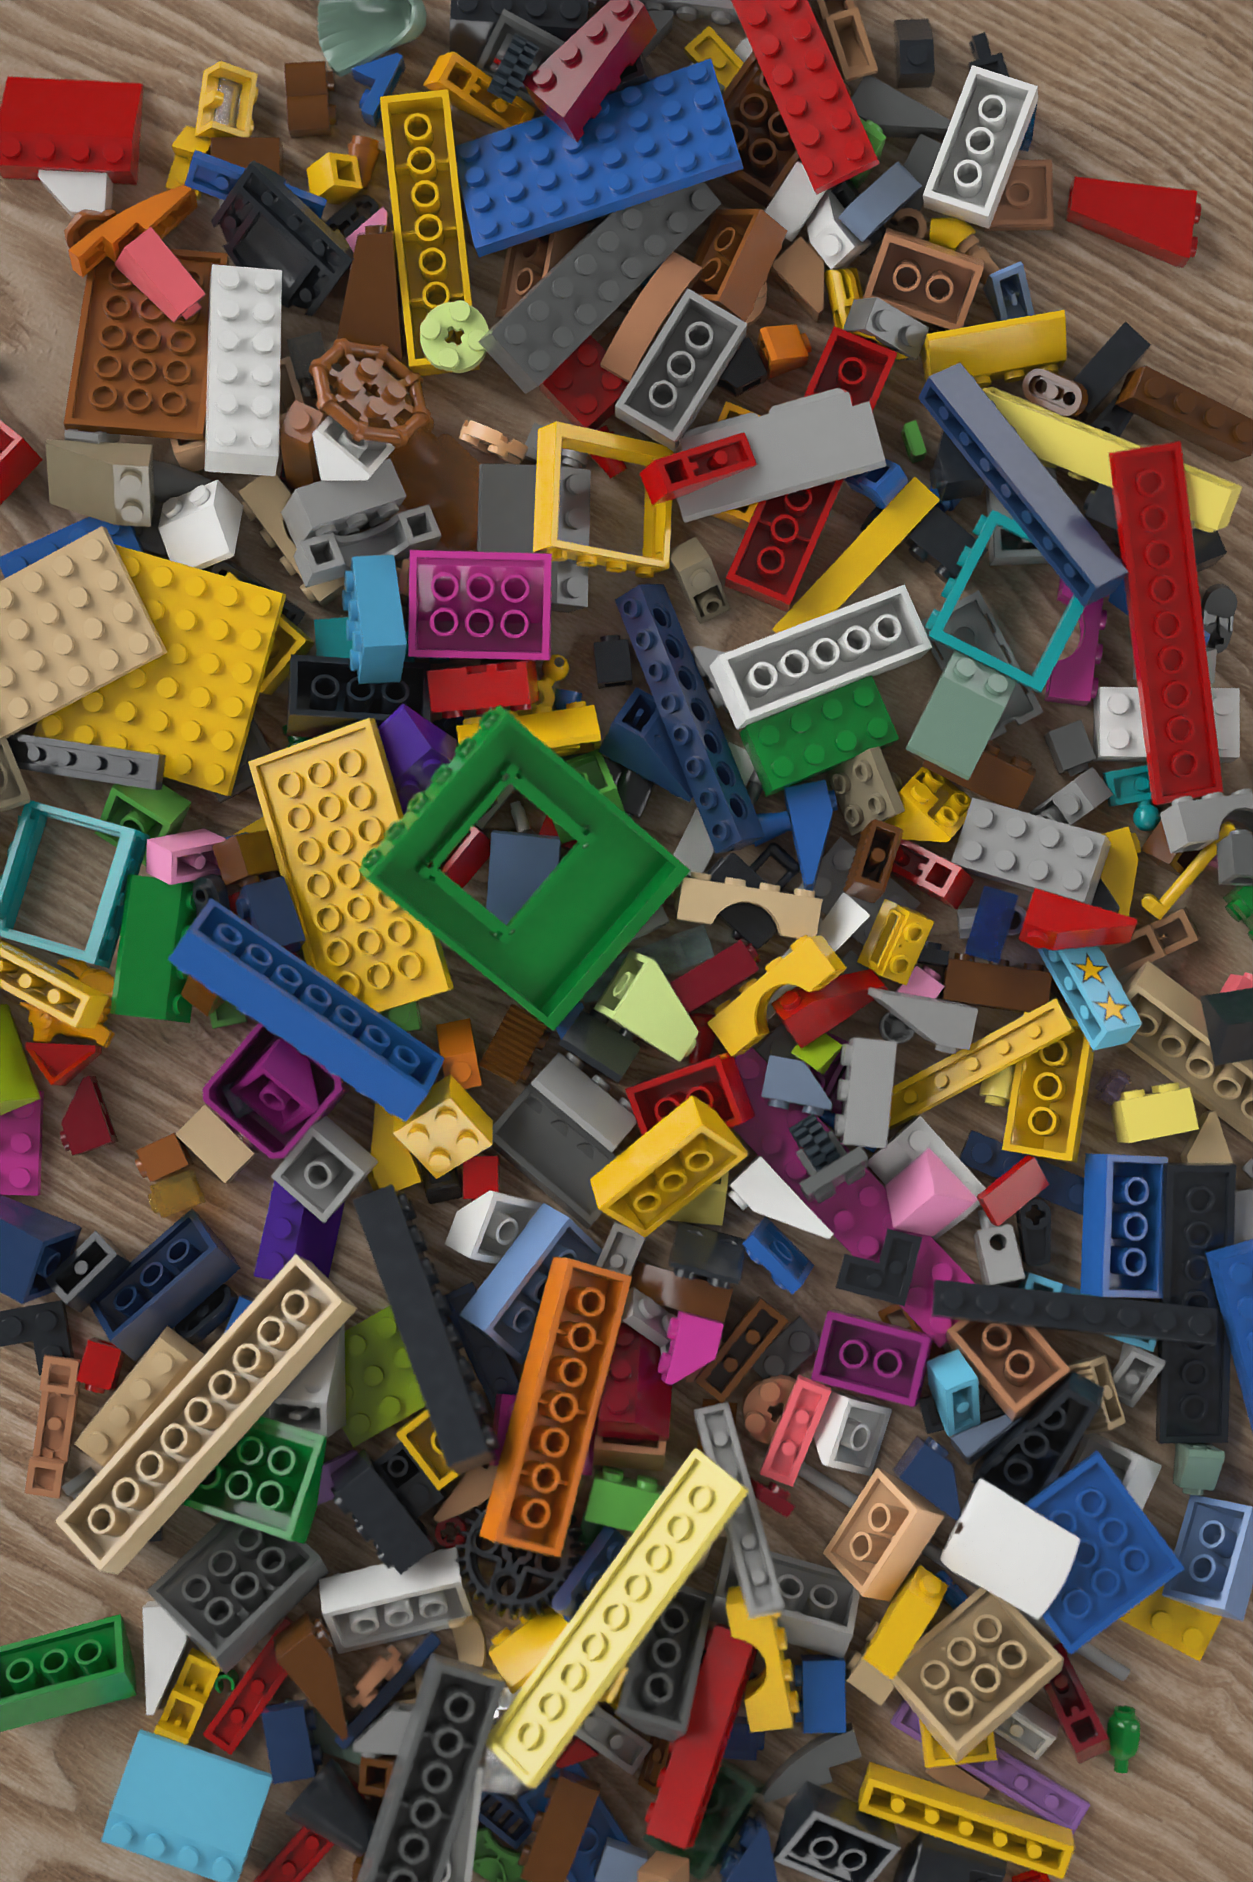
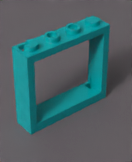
M992 509L988 517L983 514L980 516L972 532L978 535L973 547L965 546L957 561V565L962 568L956 580L949 577L940 595L946 598L940 611L933 609L925 625V628L930 630L927 637L1016 680L1017 683L1037 693H1041L1085 608L1074 594L1032 676L943 631L996 525L1032 543L1015 520Z
M30 800V803L24 805L21 816L18 815V827L14 840L8 847L7 863L3 874L0 876V937L109 969L121 931L128 874H139L147 848V839L150 838V835L132 828ZM48 818L120 838L85 950L14 930Z

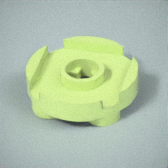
M461 300L447 302L432 309L425 320L422 321L420 325V343L425 357L434 367L440 370L452 371L453 373H464L474 369L483 361L486 350L478 341L489 329L483 315L476 308L469 306L467 302ZM455 330L456 332L462 331L464 333L461 336L462 343L456 346L454 342L447 343L445 341L449 337V331Z

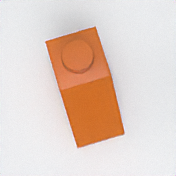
M797 324L768 326L759 329L756 348L768 373V379L807 365L808 353H811L812 349L806 333L800 334Z
M471 1019L436 1025L440 1055L445 1058L442 1063L444 1077L451 1074L464 1090L484 1086Z

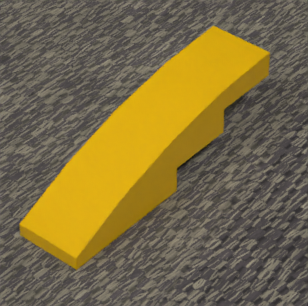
M194 1648L190 1650L162 1716L156 1725L154 1734L189 1745L212 1692L216 1678L220 1673V1669L203 1652Z

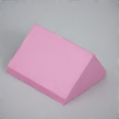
M930 1148L925 1150L885 1185L893 1228L928 1236H935L978 1200Z

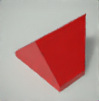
M26 1042L27 1052L49 1083L55 1086H66L102 1053V1046Z

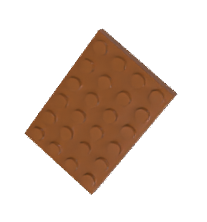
M170 249L205 292V296L199 302L202 308L188 320L181 316L175 322L141 292L115 266V262L106 256L87 273L64 417L66 430L78 429V431L95 433L101 431L107 434L205 441L210 277L212 264L229 266V256L227 253Z

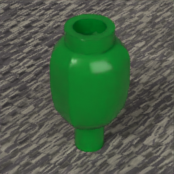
M1116 1706L1114 1707V1713L1107 1721L1106 1734L1111 1747L1108 1751L1115 1758L1114 1771L1117 1773H1127L1129 1759L1135 1756L1139 1747L1140 1720L1135 1716L1134 1708Z

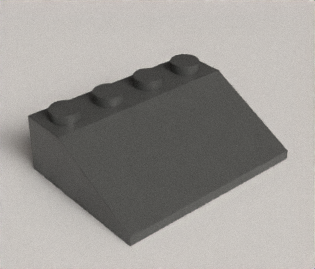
M486 463L479 465L477 552L533 553L537 465ZM561 466L558 518V540L589 546L591 470ZM570 559L566 561H552L551 611L570 613L588 607L589 567L576 565V560Z
M222 1518L156 1581L147 1592L201 1651L226 1675L319 1583V1579L325 1578L329 1574V1571L322 1558L307 1543L302 1544Z

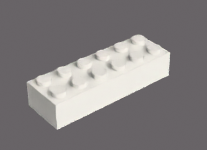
M212 264L209 286L205 471L275 476L279 457L282 270Z
M904 584L721 654L709 667L738 730L870 675L874 677L918 660L932 648V645Z

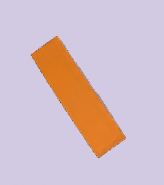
M182 185L156 194L125 209L96 227L68 250L73 270L81 277H84L106 256L116 262L124 247L150 227L162 240L198 207L195 189Z

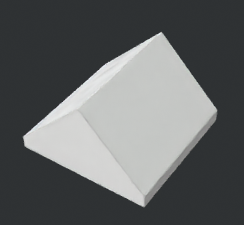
M328 416L312 434L321 481H367L395 449L390 443L368 440L357 442L353 440V435L331 416Z

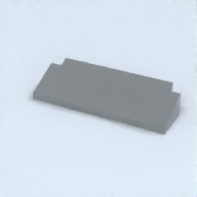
M836 388L775 405L770 409L769 414L763 416L747 413L686 431L683 438L680 439L683 451L744 432L757 465L677 499L685 523L886 467L870 401L852 406L849 391L844 392L842 389Z

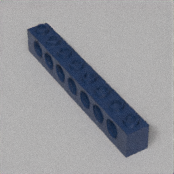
M639 584L615 599V603L715 853L741 850L765 837V834L665 585Z

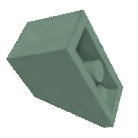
M1176 1443L1173 1484L1183 1488L1182 1493L1189 1495H1204V1490L1215 1491L1224 1462L1225 1452L1212 1444Z

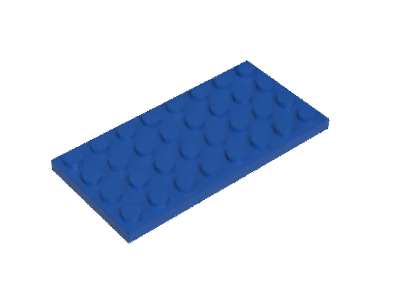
M708 59L652 78L649 82L637 86H629L622 91L605 96L600 103L602 109L595 119L589 118L582 128L584 134L578 142L544 115L455 146L459 182L478 257L743 169L712 60Z

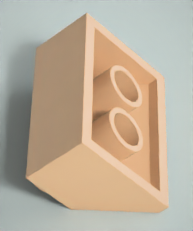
M876 1468L823 1554L863 1597L890 1602L945 1515L932 1502L912 1487L883 1469Z

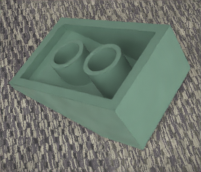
M955 650L944 668L905 749L969 780L1009 701L1017 681Z

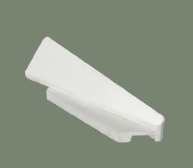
M843 893L825 919L819 918L817 936L822 935L833 951L836 952L871 915L847 894ZM789 948V950L782 956V958L784 959L789 953H791L792 949ZM786 984L775 992L768 1004L767 1021L776 1013L771 1003L780 998L785 992L796 987V985Z

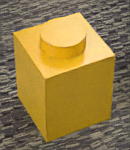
M328 152L306 168L310 193L327 199L326 203L340 205L362 189L357 156Z

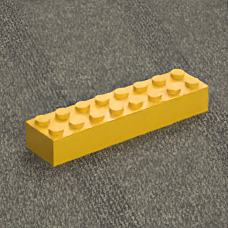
M445 89L380 97L409 368L413 373H419L421 376L453 373L452 371L440 370L434 367L425 357L420 343V325L432 309L443 303L458 300L465 301L469 306L473 307L449 91ZM451 330L448 332L449 337L445 339L447 343L454 342L456 346L462 343L461 336L464 334L462 331L456 332ZM480 364L472 370H480Z

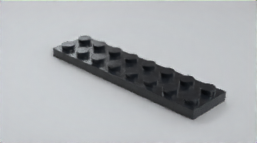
M1163 1163V1298H1159V1303L1218 1309L1217 1340L1214 1346L1158 1341V1358L1165 1360L1164 1367L1157 1375L1156 1441L1159 1444L1228 1443L1231 1349L1206 1253L1234 1245L1236 1165L1233 1163Z

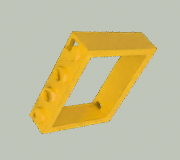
M557 421L538 429L533 553L552 554V561L576 560V565L581 567L606 566V571L621 573L627 570L633 571L635 576L640 578H653L654 573L669 569L672 500L652 506L646 489L642 556L558 540L561 448L644 465L646 467L656 459L674 454V451L662 444Z

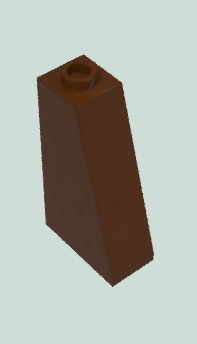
M386 225L365 226V232L357 235L353 254L354 260L351 264L337 339L346 338L349 342L373 346L383 344L388 346V351L398 360H402L404 358L395 234L394 231H386ZM354 357L355 360H356V361H359V362H361V360L364 359V358Z

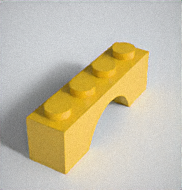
M804 935L797 939L790 946L792 949L791 953L784 959L780 956L771 961L764 968L767 972L759 980L753 978L739 989L740 996L734 1001L729 999L723 1002L713 1011L716 1016L707 1024L731 1056L745 1054L770 1033L767 1024V1008L770 999L778 989L786 984H792L808 992L822 990L847 969L822 935L810 937Z
M728 1587L726 1609L732 1637L745 1640L755 1646L761 1652L766 1662L763 1671L748 1681L744 1701L750 1732L793 1728L794 1713H799V1700L797 1691L790 1690L789 1681H793V1668L791 1659L784 1658L783 1649H787V1636L785 1628H779L777 1618L781 1617V1612L749 1619L741 1587Z

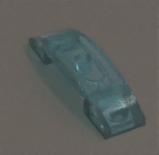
M704 924L633 950L654 960L664 976L705 962L715 956ZM629 952L617 956L583 996L585 1004L600 999Z

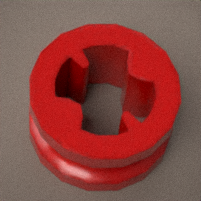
M459 1516L438 1522L435 1528V1537L441 1546L454 1548L456 1544L463 1543L465 1538L459 1533L456 1534L455 1540L452 1541L447 1540L448 1535L443 1537L441 1530L446 1529L448 1522H454V1528L459 1526L460 1530L467 1531L465 1521Z

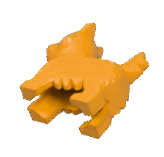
M71 957L69 959H58V965L74 973L79 978V981L109 996L95 1028H74L28 1002H20L19 1005L29 1010L28 1022L34 1029L33 1041L35 1043H50L54 1036L63 1034L68 1037L95 1040L97 1044L108 1048L115 1033L103 1023L108 1019L106 1015L111 1010L108 1007L112 1002L110 999L113 994L115 977L108 971L91 968L86 962L81 960L78 961Z

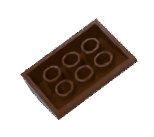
M752 51L722 94L743 165V169L723 175V177L746 196L767 208L796 162L802 163L756 56ZM844 82L850 95V85Z

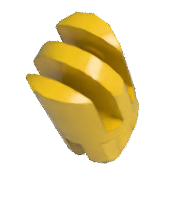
M856 267L831 269L824 272V280L835 327L842 330L853 301L855 299H863Z

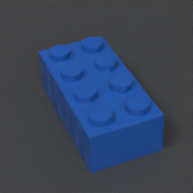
M1085 1153L1080 1294L1100 1297L1163 1298L1162 1191L1163 1163H1168V1157Z

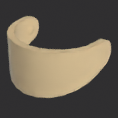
M466 1616L449 1620L448 1625L453 1631L459 1661L484 1668L486 1661V1639L478 1618Z

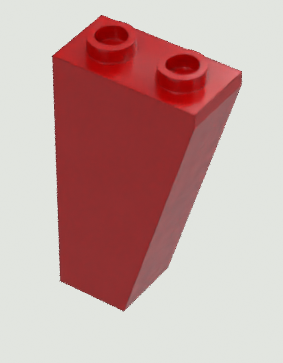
M1075 176L1069 187L1066 221L1175 267L1184 268L1190 257L1194 258L1196 254L1198 237L1193 236L1194 224H1198L1200 220L1201 203H1196L1198 191Z

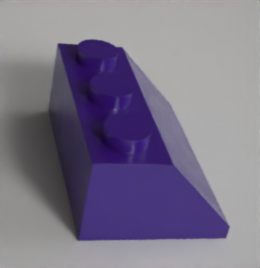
M402 704L378 727L404 815L409 811L408 806L412 799L420 792L424 793L433 783L432 777L441 766L448 765L456 756L457 744L456 739L405 704Z
M274 1180L254 1277L273 1280L296 1254L312 1262L329 1279L345 1202L323 1223Z

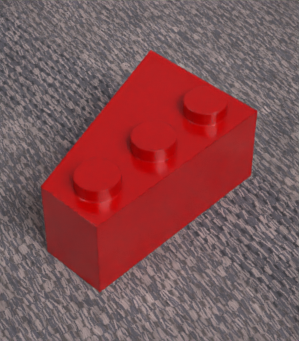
M518 660L427 671L431 712H441L442 718L463 716L462 710L476 709V715H482L491 709L495 710L499 705L501 707L510 706V711L531 709L532 703L539 701L535 660Z

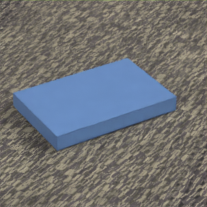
M497 830L491 832L486 909L507 925L560 863L562 844L559 837Z

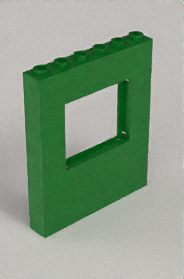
M499 705L495 710H489L479 722L480 728L471 738H465L458 745L455 751L456 756L448 765L441 766L432 777L433 783L424 793L420 792L412 799L406 815L400 821L396 820L388 827L385 832L386 838L377 849L374 847L365 854L359 871L366 880L554 1031L691 870ZM505 774H508L509 776L504 781L502 779ZM510 783L578 842L506 925L437 867ZM432 861L434 864L428 868V864Z

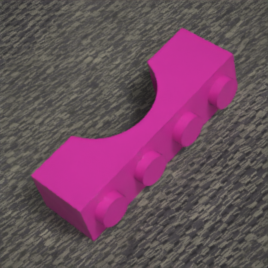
M1060 578L1057 600L1067 606L1073 593ZM1103 598L1085 606L1078 620L1080 628L1078 646L1072 655L1057 661L1046 682L1044 701L1086 706L1091 698H1096L1099 679L1093 677L1095 664H1100L1103 652V644L1098 643L1099 630L1104 631L1107 620V610L1102 609Z

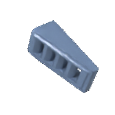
M1005 1414L950 1437L951 1444L965 1463L971 1465L990 1451L1023 1417L1021 1416L1012 1422Z

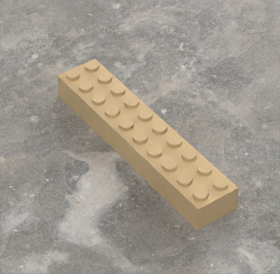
M295 1254L55 1522L99 1571L119 1574L356 1311L357 1307L312 1262Z

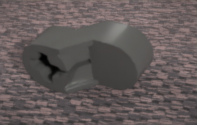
M1224 584L1210 586L1206 590L1201 602L1203 627L1211 635L1206 647L1217 649V654L1224 651L1230 642L1233 632L1234 614L1237 608L1236 595L1229 586Z

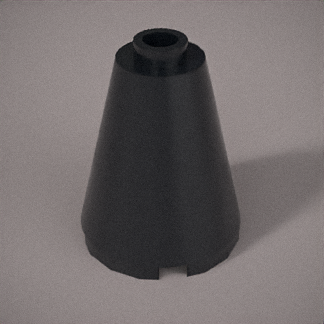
M332 1758L285 1812L290 1817L289 1819L359 1858L367 1852L377 1821L338 1762L336 1763Z

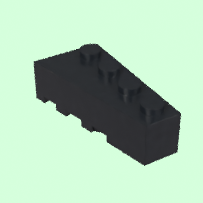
M1072 1371L976 1463L971 1482L976 1484L979 1479H982L1023 1505L1055 1482L1098 1411L1104 1388Z

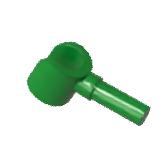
M231 1669L225 1675L220 1670L214 1687L218 1693H221L224 1689L222 1678H226L231 1682V1690L233 1691L239 1682L238 1673Z

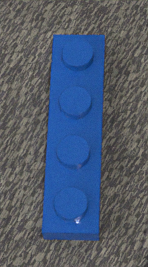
M195 150L184 185L225 200L246 168ZM285 184L321 219L327 199Z

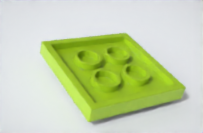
M391 1306L384 1308L344 1331L346 1425L342 1428L353 1448L426 1406Z

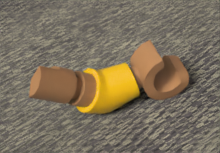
M904 208L897 211L891 219V223L896 226L907 221L915 224L918 229V233L914 236L916 238L929 240L928 242L984 260V269L979 280L983 286L990 274L1000 270L991 259L992 256L986 248H979L977 244L980 241L974 235L976 231L966 221L947 217L931 218L929 223L926 222L923 214L912 208Z

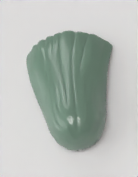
M319 0L317 16L318 38L321 50L330 69L334 70L336 75L343 77L351 73L352 68L368 63L391 49L415 40L422 34L426 26L427 14L422 0Z

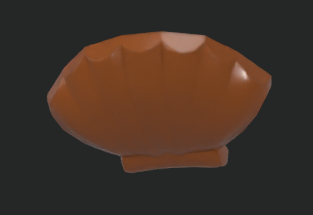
M106 209L103 212L82 210L75 214L64 230L67 246L69 248L74 246L96 227L116 216V211L113 209Z

